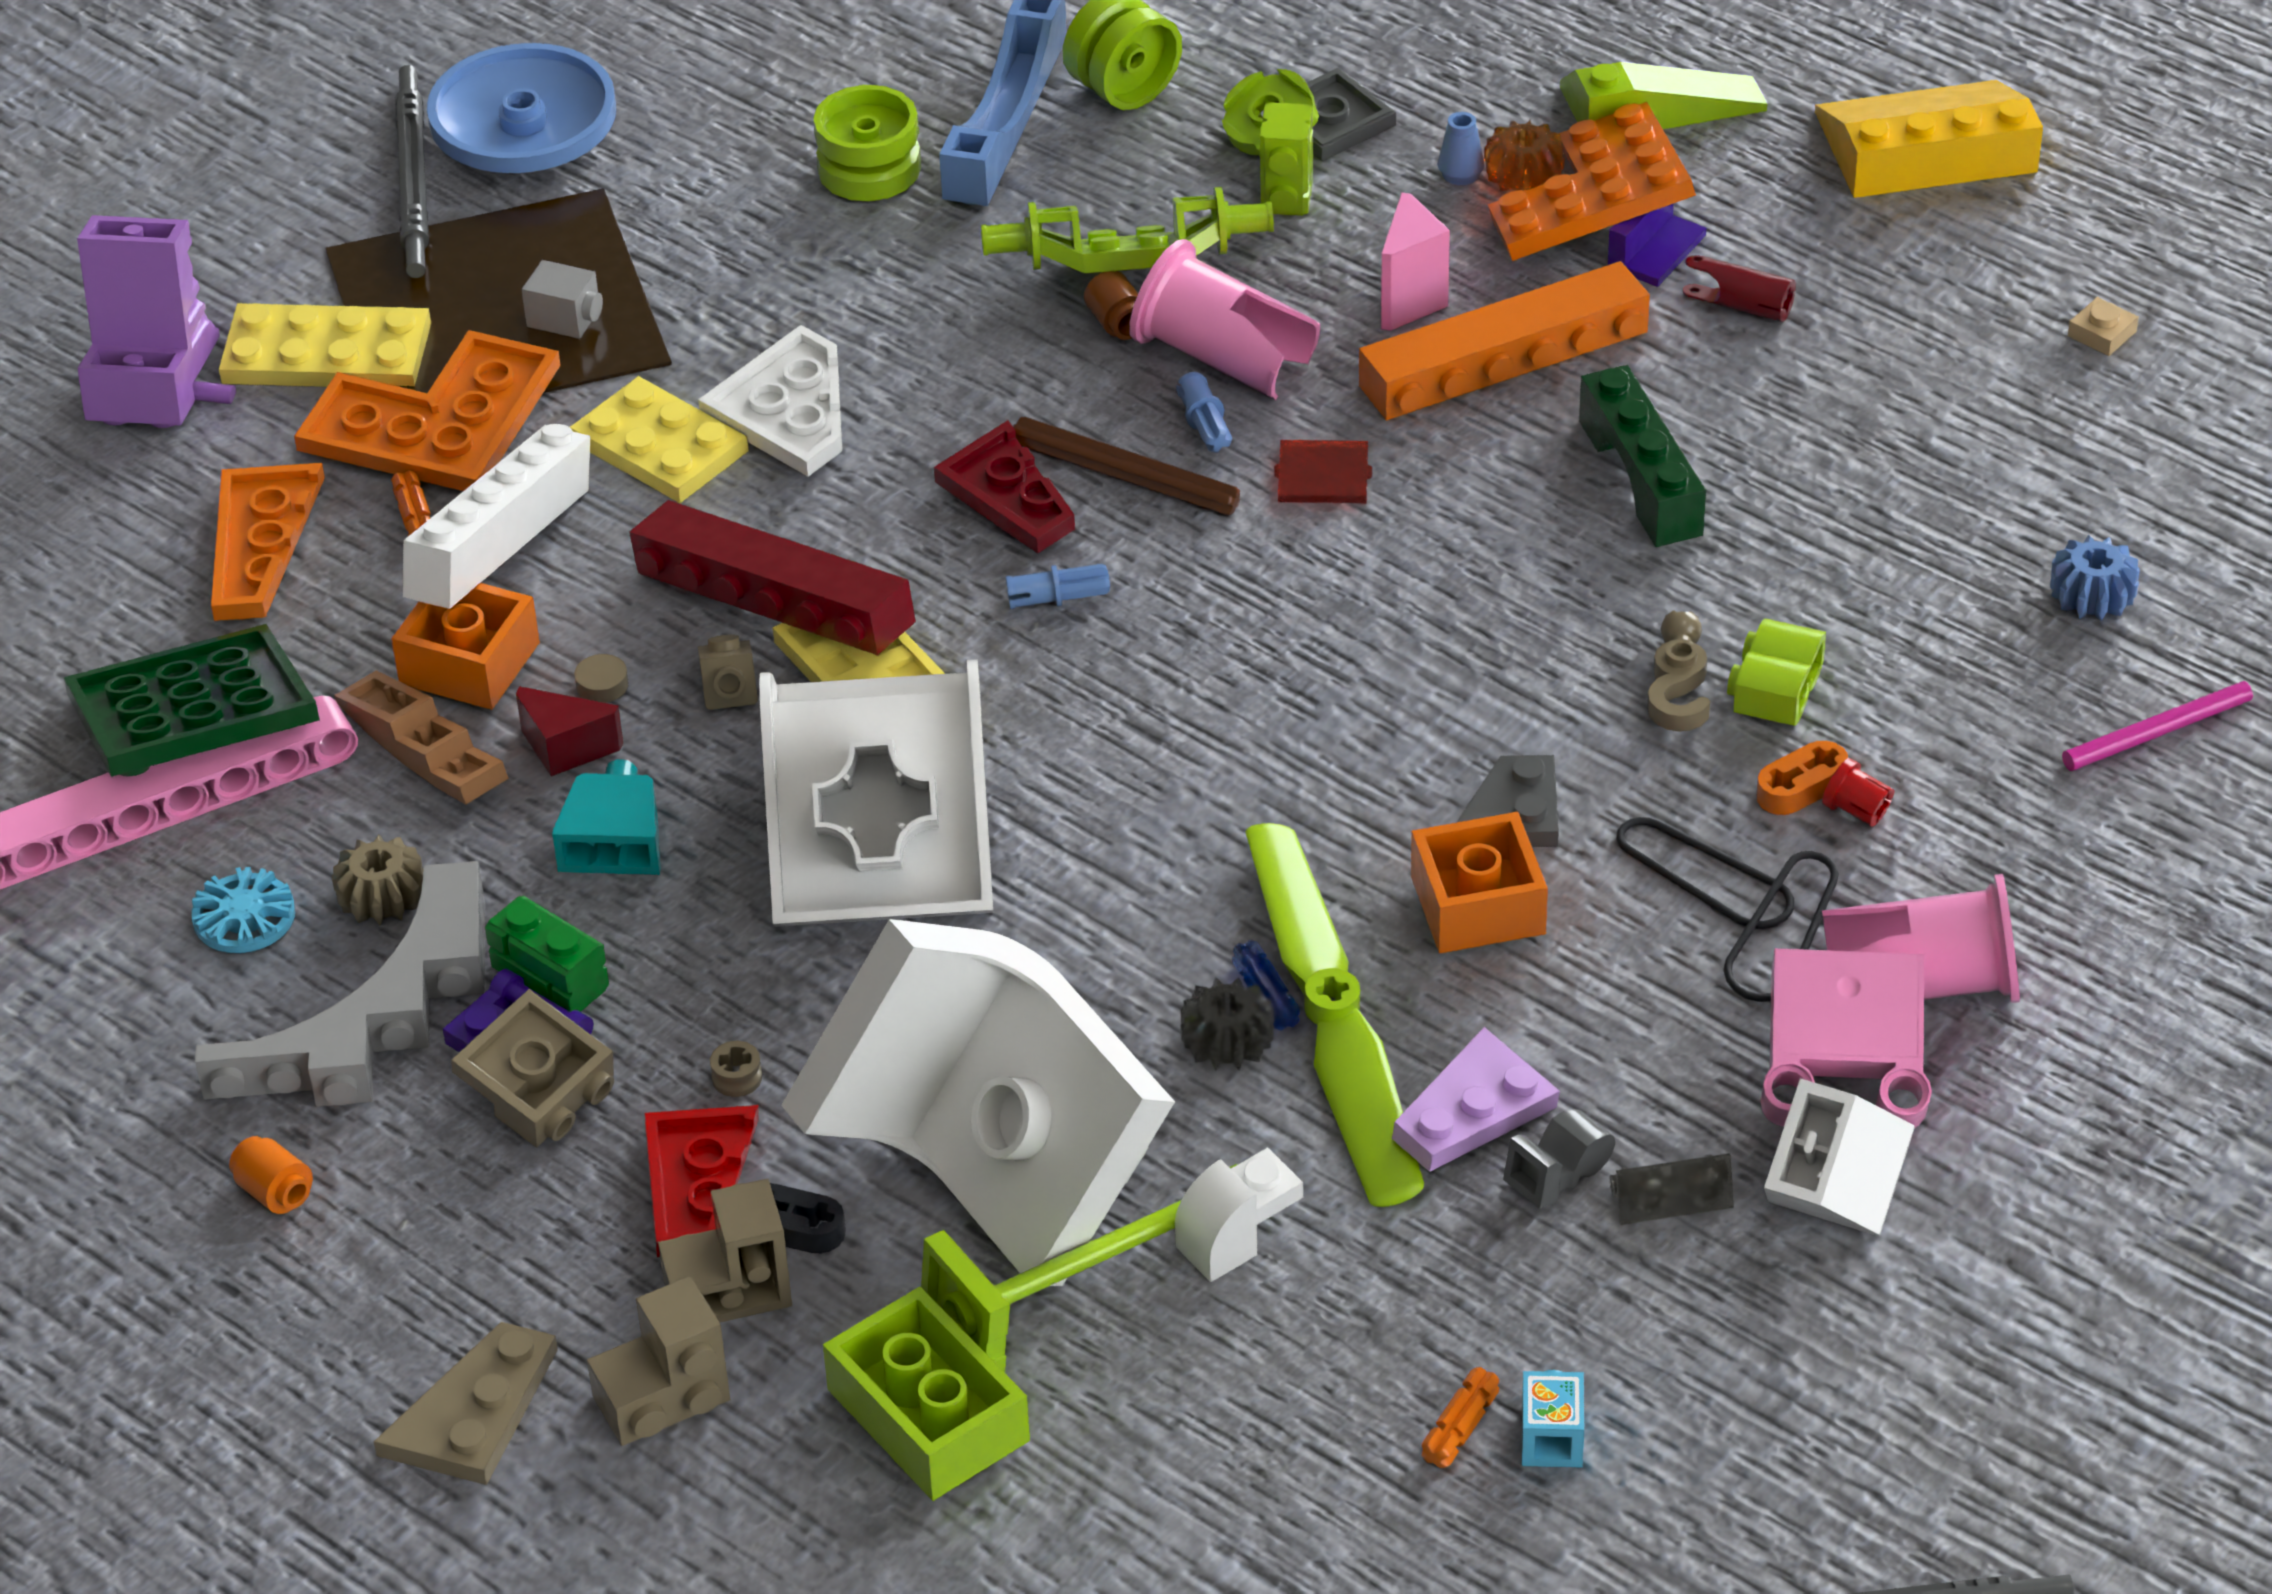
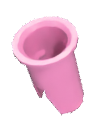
M1186 239L1175 241L1155 262L1141 286L1130 319V336L1134 341L1144 344L1157 338L1274 400L1278 397L1275 393V383L1283 360L1309 364L1320 335V323L1198 260L1196 258V248Z
M2003 874L1995 875V883L1990 884L1983 891L1822 910L1827 950L1924 954V1000L1999 991L2004 996L2009 995L2011 1003L2020 1002L2013 932Z

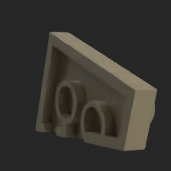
M500 1322L374 1441L377 1457L487 1485L558 1351L556 1336Z

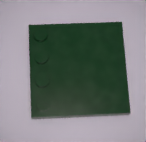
M267 624L64 677L67 695L111 777L117 775L126 777L140 775L146 772L150 766L320 721L315 699Z

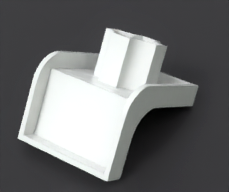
M978 659L967 660L966 673L776 684L771 672L760 673V717L773 925L778 927L994 913Z
M889 919L781 1106L804 1134L875 1140L898 1148L922 1162L944 1182L1018 1272L1022 1273L1090 1242L1123 1186L1127 1184L1149 1148L1148 1145L1175 1101L1066 979L1049 962L1031 949L1008 937L989 931ZM1066 1279L1051 1286H1063Z

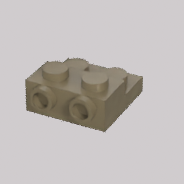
M530 989L451 1060L452 1073L494 1104L495 1117L536 1148L548 1137L553 1141L562 1139L575 1122V1112L586 1101L592 1105L599 1104L606 1098L614 1084L613 1051Z

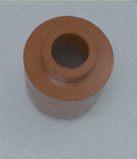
M1102 272L1088 283L1084 291V302L1108 334L1122 340L1132 339L1130 336V319L1139 293L1122 272Z

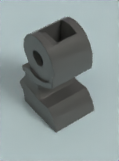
M1581 1110L1562 1111L1551 1119L1538 1145L1521 1134L1510 1137L1503 1180L1539 1209L1549 1204L1553 1206L1561 1192L1565 1189H1574L1577 1186L1581 1176L1590 1177L1603 1168L1613 1153L1615 1138Z

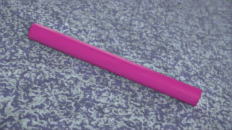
M2246 681L2233 684L2068 749L2062 753L2063 763L2069 771H2074L2251 701L2253 699V691Z

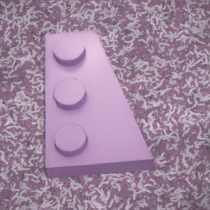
M1484 1027L1395 1121L1392 1139L1431 1172L1557 1108L1560 1091Z

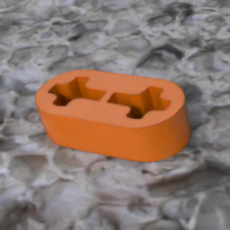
M1815 741L1766 765L1760 770L1758 775L1757 803L1768 813L1789 815L1822 799L1827 784L1841 763L1848 758V753L1835 742Z

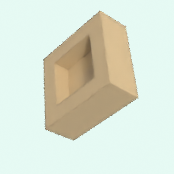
M2096 297L2069 321L2068 337L2110 356L2137 332L2139 316Z

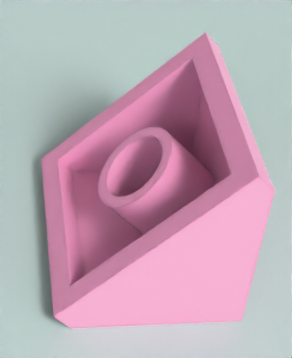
M1401 193L1382 251L1381 330L1392 331L1448 307L1450 230L1409 193Z

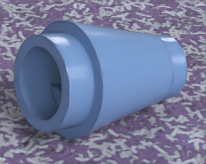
M1456 112L1448 117V124L1437 162L1443 178L1451 184H1471L1479 178L1480 173L1485 167L1476 118L1468 112Z

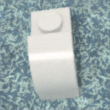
M1268 1147L1231 1169L1221 1159L1218 1160L1192 1183L1179 1204L1175 1218L1176 1248L1210 1282L1218 1279L1257 1256V1224L1302 1199L1303 1182Z

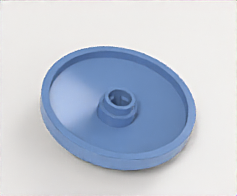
M521 43L499 46L476 53L449 68L436 81L430 91L427 101V115L430 132L435 143L452 159L484 171L525 173L545 170L568 163L593 149L604 139L614 123L616 100L613 82L609 74L591 57L563 46Z

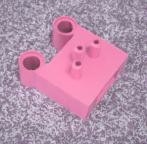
M1775 948L1771 973L1770 1070L1765 1076L1760 1100L1762 1112L1766 1118L1775 1125L1783 1127L1785 1125L1791 1104L1782 1103L1774 1096L1773 1090L1780 1085L1787 1084L1797 1088L1800 1078L1815 1083L1813 1076L1882 1079L1876 1106L1913 1124L1915 1128L1919 1126L1926 1116L1932 1093L1930 1081L1923 1073L1924 954ZM1899 1089L1908 1090L1915 1095L1918 1104L1912 1108H1899L1891 1102L1889 1093Z

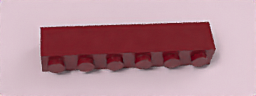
M667 500L629 531L638 574L875 655H879L916 622L908 579L683 504Z

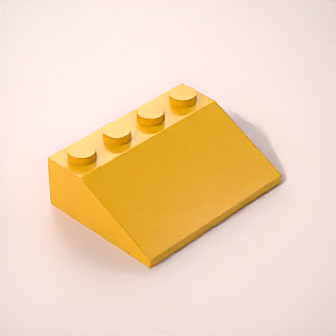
M1998 80L1815 104V114L1853 198L2038 172L2043 125L2030 99Z

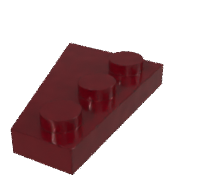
M1009 420L934 467L935 483L1037 554L1075 530L1074 513L1051 480L1043 477L1035 466V457L1028 447H1022L1018 442L1015 429Z

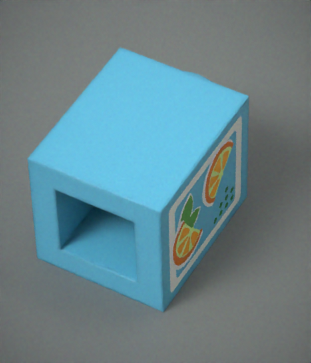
M1559 1370L1523 1371L1522 1466L1583 1467L1584 1372H1562Z

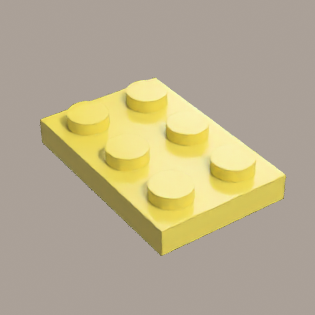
M640 376L636 377L570 426L573 432L590 436V453L678 503H682L749 451L746 435Z

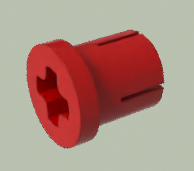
M1847 758L1837 768L1827 784L1822 797V804L1831 810L1839 807L1873 827L1887 812L1895 790L1861 771L1860 763Z

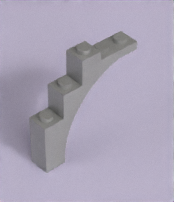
M479 862L423 865L421 897L416 914L406 935L393 954L374 975L332 1007L306 1021L255 1040L196 1045L195 1064L203 1099L313 1090L316 1107L373 1102V1052L428 1048L430 998L458 997L485 993V898Z

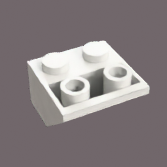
M1800 1078L1764 1186L1767 1201L1880 1237L1915 1126L1857 1095Z

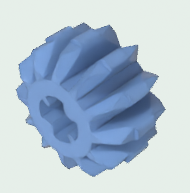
M2090 535L2087 536L2084 543L2069 540L2066 548L2057 551L2056 557L2052 561L2050 580L2052 597L2059 599L2061 610L2076 609L2079 619L2087 614L2095 615L2100 621L2103 620L2106 613L2121 616L2126 606L2133 605L2134 598L2138 593L2140 573L2138 559L2129 555L2128 546H2113L2110 537L2103 542L2095 541Z

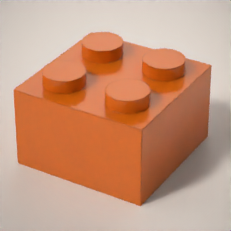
M484 583L478 584L450 609L418 601L391 638L398 680L414 689L493 710L540 643L533 597Z
M1518 812L1411 831V878L1439 954L1546 934L1548 887Z

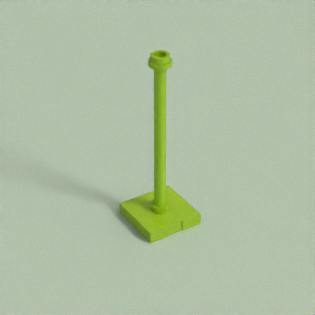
M1234 1164V1165L1230 1166L1229 1168L1231 1169V1168L1235 1167V1166L1238 1165V1164ZM1181 1200L996 1285H993L945 1230L939 1231L924 1238L921 1287L1005 1372V1348L1010 1304L1175 1229L1176 1213Z

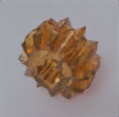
M1531 119L1526 124H1518L1511 120L1508 128L1495 127L1493 136L1487 138V145L1484 147V161L1486 162L1488 181L1498 183L1500 191L1509 189L1527 191L1543 185L1553 176L1562 174V169H1564L1565 154L1563 153L1560 134L1550 132L1549 124L1533 125Z

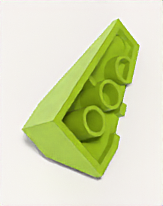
M1617 62L1577 69L1560 80V89L1577 122L1597 120L1614 114L1621 106L1645 102L1649 104L1662 129L1767 111V102L1753 76Z

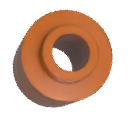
M259 1136L246 1138L237 1145L230 1157L229 1168L235 1183L271 1212L276 1214L288 1213L301 1206L308 1198L313 1182L311 1169L275 1140Z

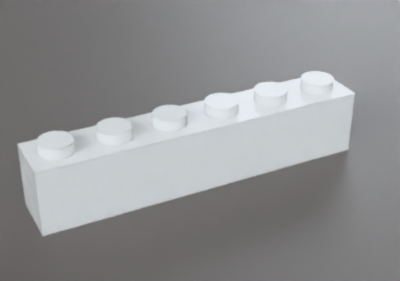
M562 424L544 425L404 540L403 597L450 609L583 496L589 489L590 436L573 432L570 427Z

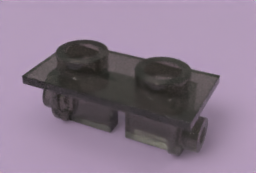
M1730 1153L1714 1156L1708 1154L1700 1158L1635 1168L1623 1167L1620 1170H1616L1615 1175H1610V1189L1613 1198H1618L1620 1225L1734 1208Z

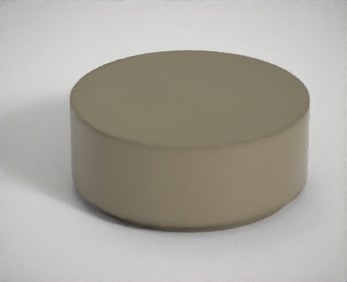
M597 654L589 656L577 665L574 672L576 689L583 699L608 703L620 698L628 688L629 682L626 665L620 658L614 655Z

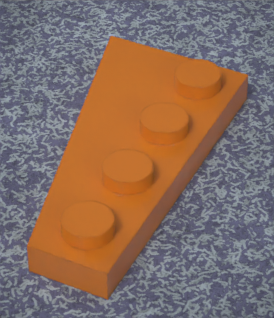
M322 463L221 469L211 598L214 621L266 617L325 479Z

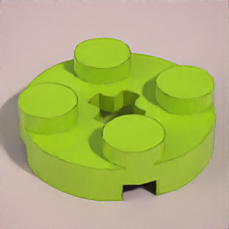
M1277 69L1279 75L1264 76L1263 72L1260 71L1245 77L1231 89L1223 104L1226 113L1224 120L1222 119V124L1231 143L1237 149L1246 154L1259 155L1260 157V131L1263 122L1261 112L1264 110L1265 104L1270 102L1308 104L1312 106V127L1315 126L1318 122L1319 114L1315 107L1314 96L1306 81L1299 74L1287 69Z

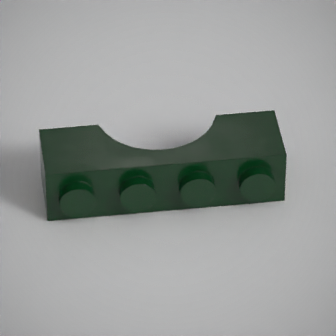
M1628 364L1582 375L1579 422L1597 452L1615 448L1619 453L1630 479L1636 516L1655 547L1703 536L1706 488Z

